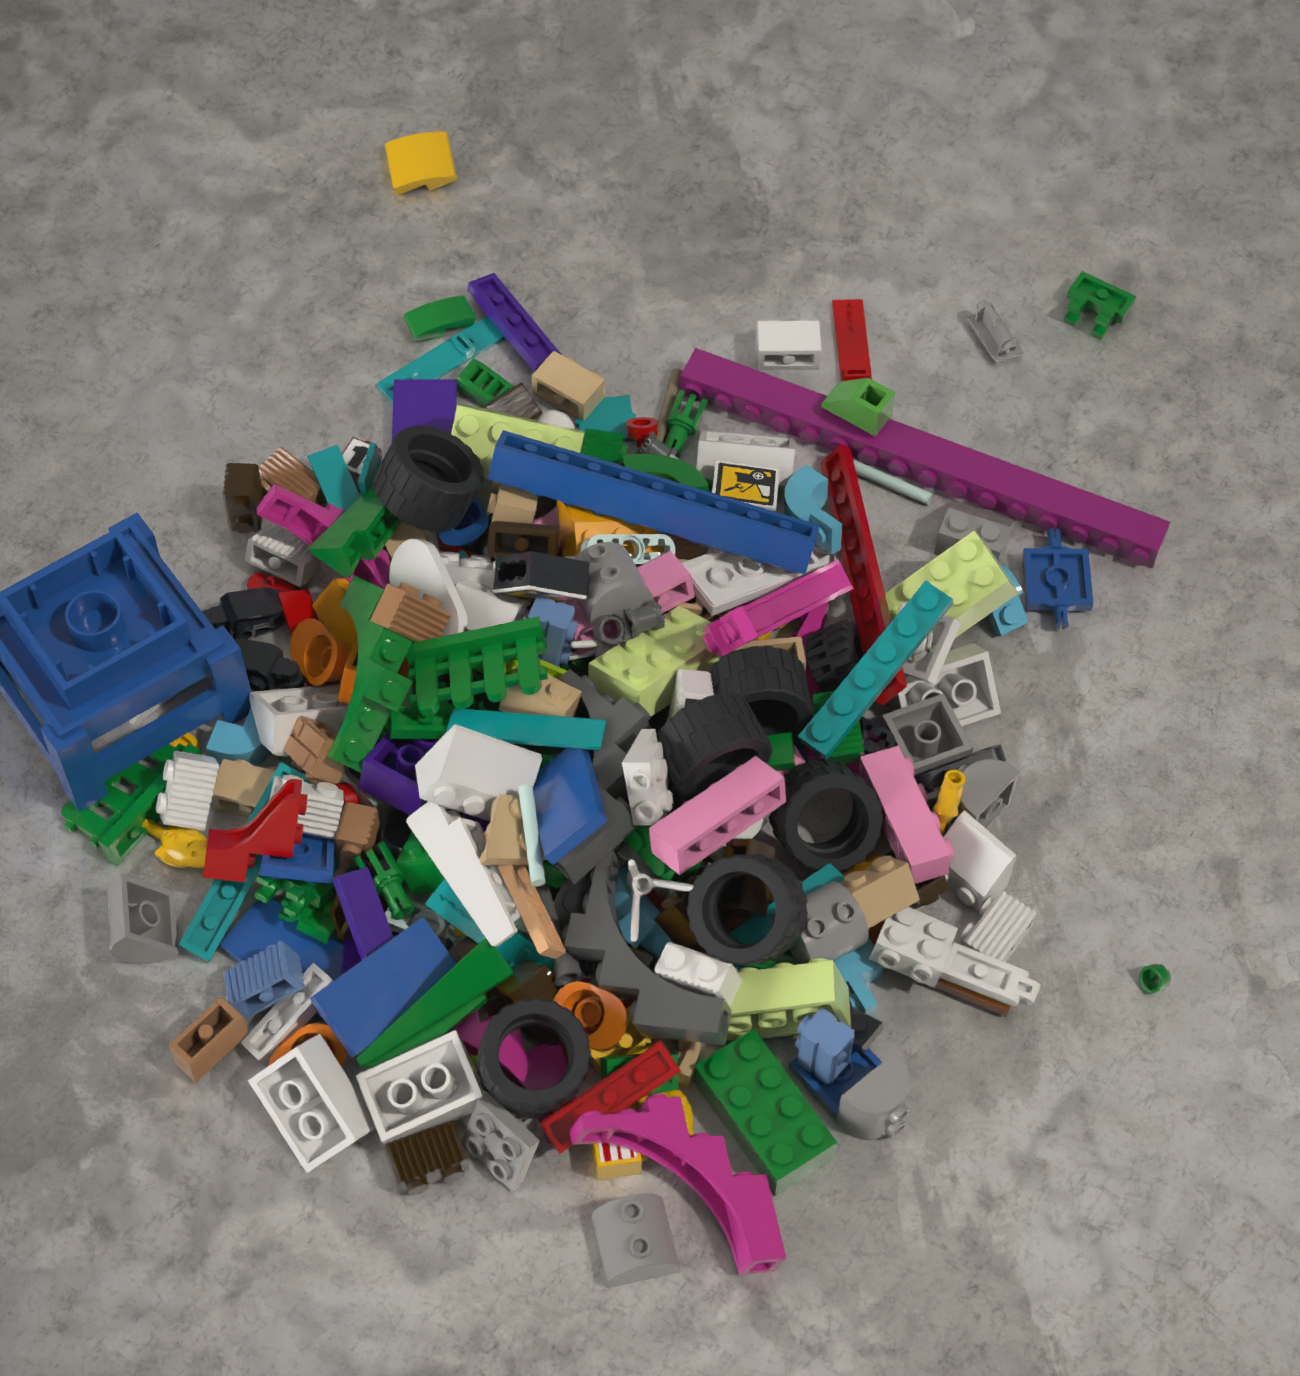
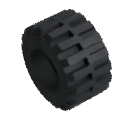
M849 619L838 621L809 634L806 638L807 660L821 693L835 691L863 657L858 628Z

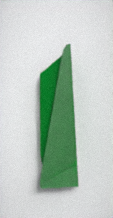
M372 485L308 547V550L343 577H351L361 557L362 560H373L377 557L402 520L392 515L383 506L375 493L374 485Z
M484 938L356 1058L358 1067L362 1071H367L368 1068L378 1066L454 1031L487 1002V997L484 993L513 975L512 969L496 946H491L487 938Z

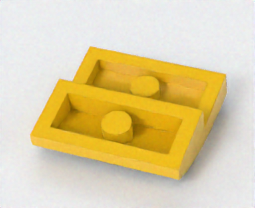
M446 131L418 133L385 143L393 189L398 195L425 184L432 191L457 180L449 137Z

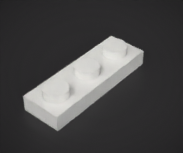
M315 963L303 974V983L306 987L277 1002L241 1042L266 1067L269 1065L270 1058L277 1048L300 1028L304 1027L318 1011L309 998L334 981Z

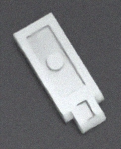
M955 942L940 975V978L1011 1006H1017L1019 1002L1032 1006L1041 987L1038 982L1029 979L1030 974L1026 970Z

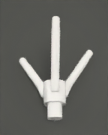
M629 860L630 871L627 873V884L632 889L631 941L636 942L638 940L639 909L642 895L648 894L652 887L690 891L694 885L650 877L644 871L637 868L634 860Z

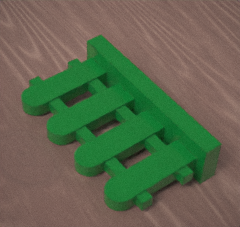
M539 616L413 642L406 654L410 666L409 678L412 681H416V694L410 695L412 707L418 706L422 715L431 716L438 712L440 701L452 699L456 708L465 709L472 705L474 694L486 692L490 701L499 702L506 698L508 687L520 685L522 692L526 695H533L539 692L542 688V680L548 679L546 667L540 668L539 655L546 654L547 639ZM517 660L518 673L506 675L505 662ZM483 667L484 680L473 682L472 669ZM449 674L450 687L439 689L438 676Z
M179 743L176 747L170 744L147 756V758L159 764L154 771L136 762L104 781L109 794L100 799L99 802L85 808L81 812L76 809L72 802L66 803L61 810V814L66 821L64 827L71 833L78 829L91 837L89 840L90 844L97 849L101 846L107 859L119 866L148 834L147 829L142 827L143 822L146 819L157 823L161 820L160 813H156V802L159 793H165L167 780L163 779L166 760L173 759L174 751L202 755L200 750L190 743L187 746ZM122 780L137 788L131 796L116 788ZM99 804L114 813L108 820L93 812Z

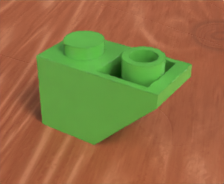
M870 378L842 381L837 383L822 402L821 407L876 436L892 416L896 392Z

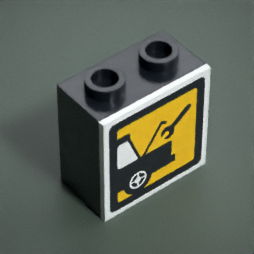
M716 460L711 493L776 512L779 469Z
M533 551L496 556L493 593L533 601L541 595L555 600V603L585 600L590 584V562Z

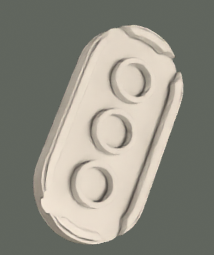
M420 539L404 541L395 551L391 561L389 572L390 584L399 588L400 583L403 582L420 590L417 597L421 599L425 593L442 601L443 603L440 608L451 614L448 624L445 625V630L442 631V636L463 632V627H467L466 610L438 550L428 541Z

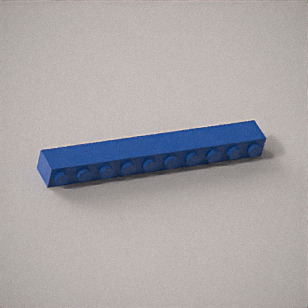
M505 430L502 431L495 445L488 475L489 480L496 481L502 486H513L523 489L535 496H546L559 500L569 506L576 505L592 510L599 515H609L622 519L632 525L646 526L662 534H672L685 538L695 544L702 543L718 548L725 553H735L749 557L758 563H769L779 566L788 572L806 574L820 527L818 524Z

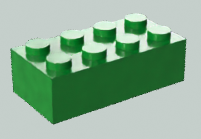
M752 1029L695 1064L693 1082L759 1175H767L769 1187L774 1196L835 1158L838 1142L755 1029Z

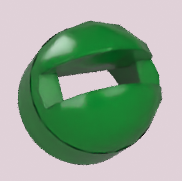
M1151 964L1142 968L1139 979L1143 989L1148 993L1154 994L1165 990L1170 985L1171 974L1164 965ZM1159 978V982L1156 984L1154 981Z

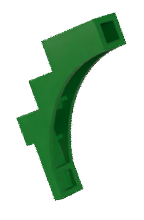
M353 576L339 606L350 614L357 631L358 663L356 678L343 725L327 756L361 772L363 760L372 751L391 711L393 710L398 713L413 682L397 673L412 641L370 621L385 589Z

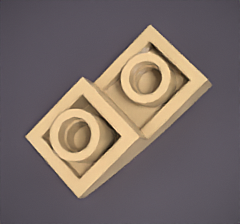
M679 1040L678 1049L681 1051L678 1055V1067L681 1072L678 1074V1086L689 1090L693 1083L694 1066L699 1063L701 1042Z

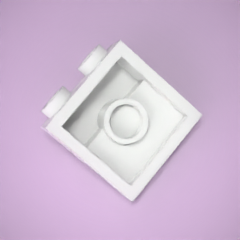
M641 729L622 765L633 825H654L658 820L665 818L667 812L671 811L673 799L671 791L668 790L667 763L663 759L662 744L657 742L655 729Z
M907 907L885 919L869 959L885 968L893 969L909 976L919 983L935 987L944 969L958 928Z

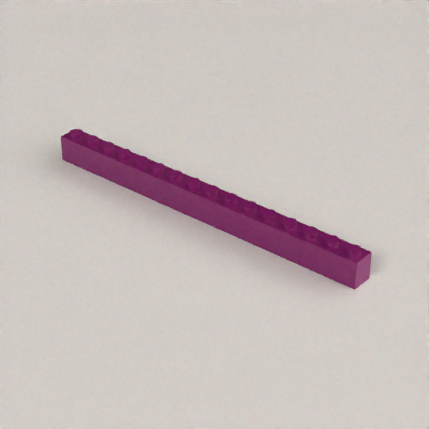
M698 348L694 349L680 375V389L685 391L684 396L688 399L692 393L697 395L695 401L701 402L703 398L707 399L708 405L714 406L720 411L736 414L747 421L763 424L779 433L790 434L802 439L806 443L817 444L831 451H834L840 444H843L851 449L854 459L860 460L866 465L879 467L895 476H903L919 482L925 487H933L949 493L955 498H962L979 504L984 509H992L1006 514L1017 521H1025L1038 526L1044 531L1054 528L1055 533V529H1059L1061 531L1060 535L1068 537L1076 543L1087 544L1100 549L1106 554H1114L1130 560L1139 566L1153 569L1168 532L1170 521L889 419L879 433L873 436L822 408L821 405L826 399V395Z

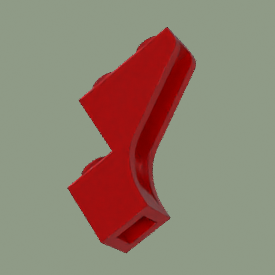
M290 779L286 781L248 824L229 830L209 829L203 878L246 882L247 868L254 869L256 854L292 858L294 844L301 845L304 824L297 823L298 815L305 816L308 794H301L302 780Z

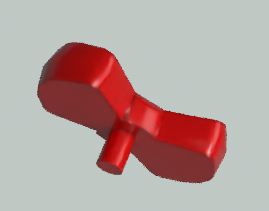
M259 572L251 575L247 581V589L269 587L285 592L296 591L297 589L296 585L281 578L277 579L272 575L266 577Z

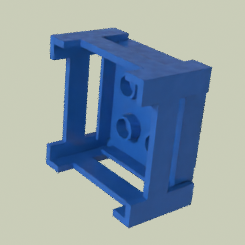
M138 512L109 527V533L0 591V694L3 695L58 775L63 790L79 812L99 802L100 799L109 794L104 782L108 778L218 715H221L222 721L234 724L248 716L251 708L249 700L251 688L241 648L223 625L215 629L160 557L155 536ZM5 669L8 670L12 678L15 680L19 688L22 690L26 698L29 700L33 708L36 710L40 718L45 723V726H42L39 720L36 718V716L29 708L23 697L20 695L16 687L13 685L9 677L4 672ZM210 675L212 688L98 753H94L92 741Z

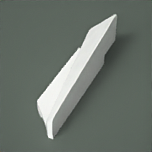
M428 801L411 814L406 822L491 946H499L518 931L514 922L521 915L497 865H480V855L485 851L486 842L482 836L484 832L479 822L461 818L459 811Z

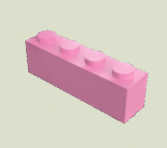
M671 551L637 567L654 600L662 607L660 611L666 612L695 597L690 572ZM578 601L566 603L574 606L575 614L573 621L579 623L573 641L595 639L593 627H591ZM611 620L603 625L605 637L612 638L617 633V626ZM596 647L573 649L578 655H582Z
M899 746L861 756L859 776L875 791L876 797L880 800L883 815L882 828L896 858L909 864L914 883L949 874L950 859L954 857L952 845L949 839H943L940 833L939 818L936 812H930L927 806L926 791L922 784H917L915 781L914 768L910 758H904Z
M753 757L651 826L649 834L652 854L681 875L786 802L784 776L758 757Z

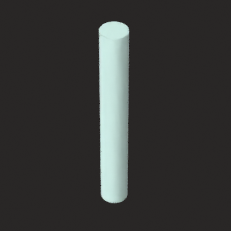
M853 459L857 475L926 505L930 503L933 493Z
M525 784L519 787L530 881L532 886H541L545 884L533 786Z

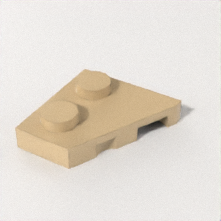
M499 795L492 803L490 812L491 823L486 829L485 838H487L485 851L480 855V865H528L520 796ZM540 840L542 861H544L546 858H544V853H543L542 844H541V840Z

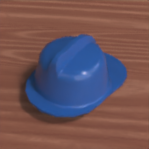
M475 496L463 520L457 527L451 528L448 531H438L439 538L444 544L468 546L471 548L489 527V519L480 499Z

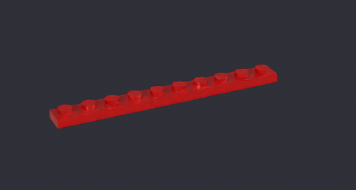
M840 444L820 462L822 475L828 479V502L831 515L842 523L840 555L844 571L854 588L849 591L864 656L892 621L851 449ZM903 667L877 697L876 702L884 705L907 687Z

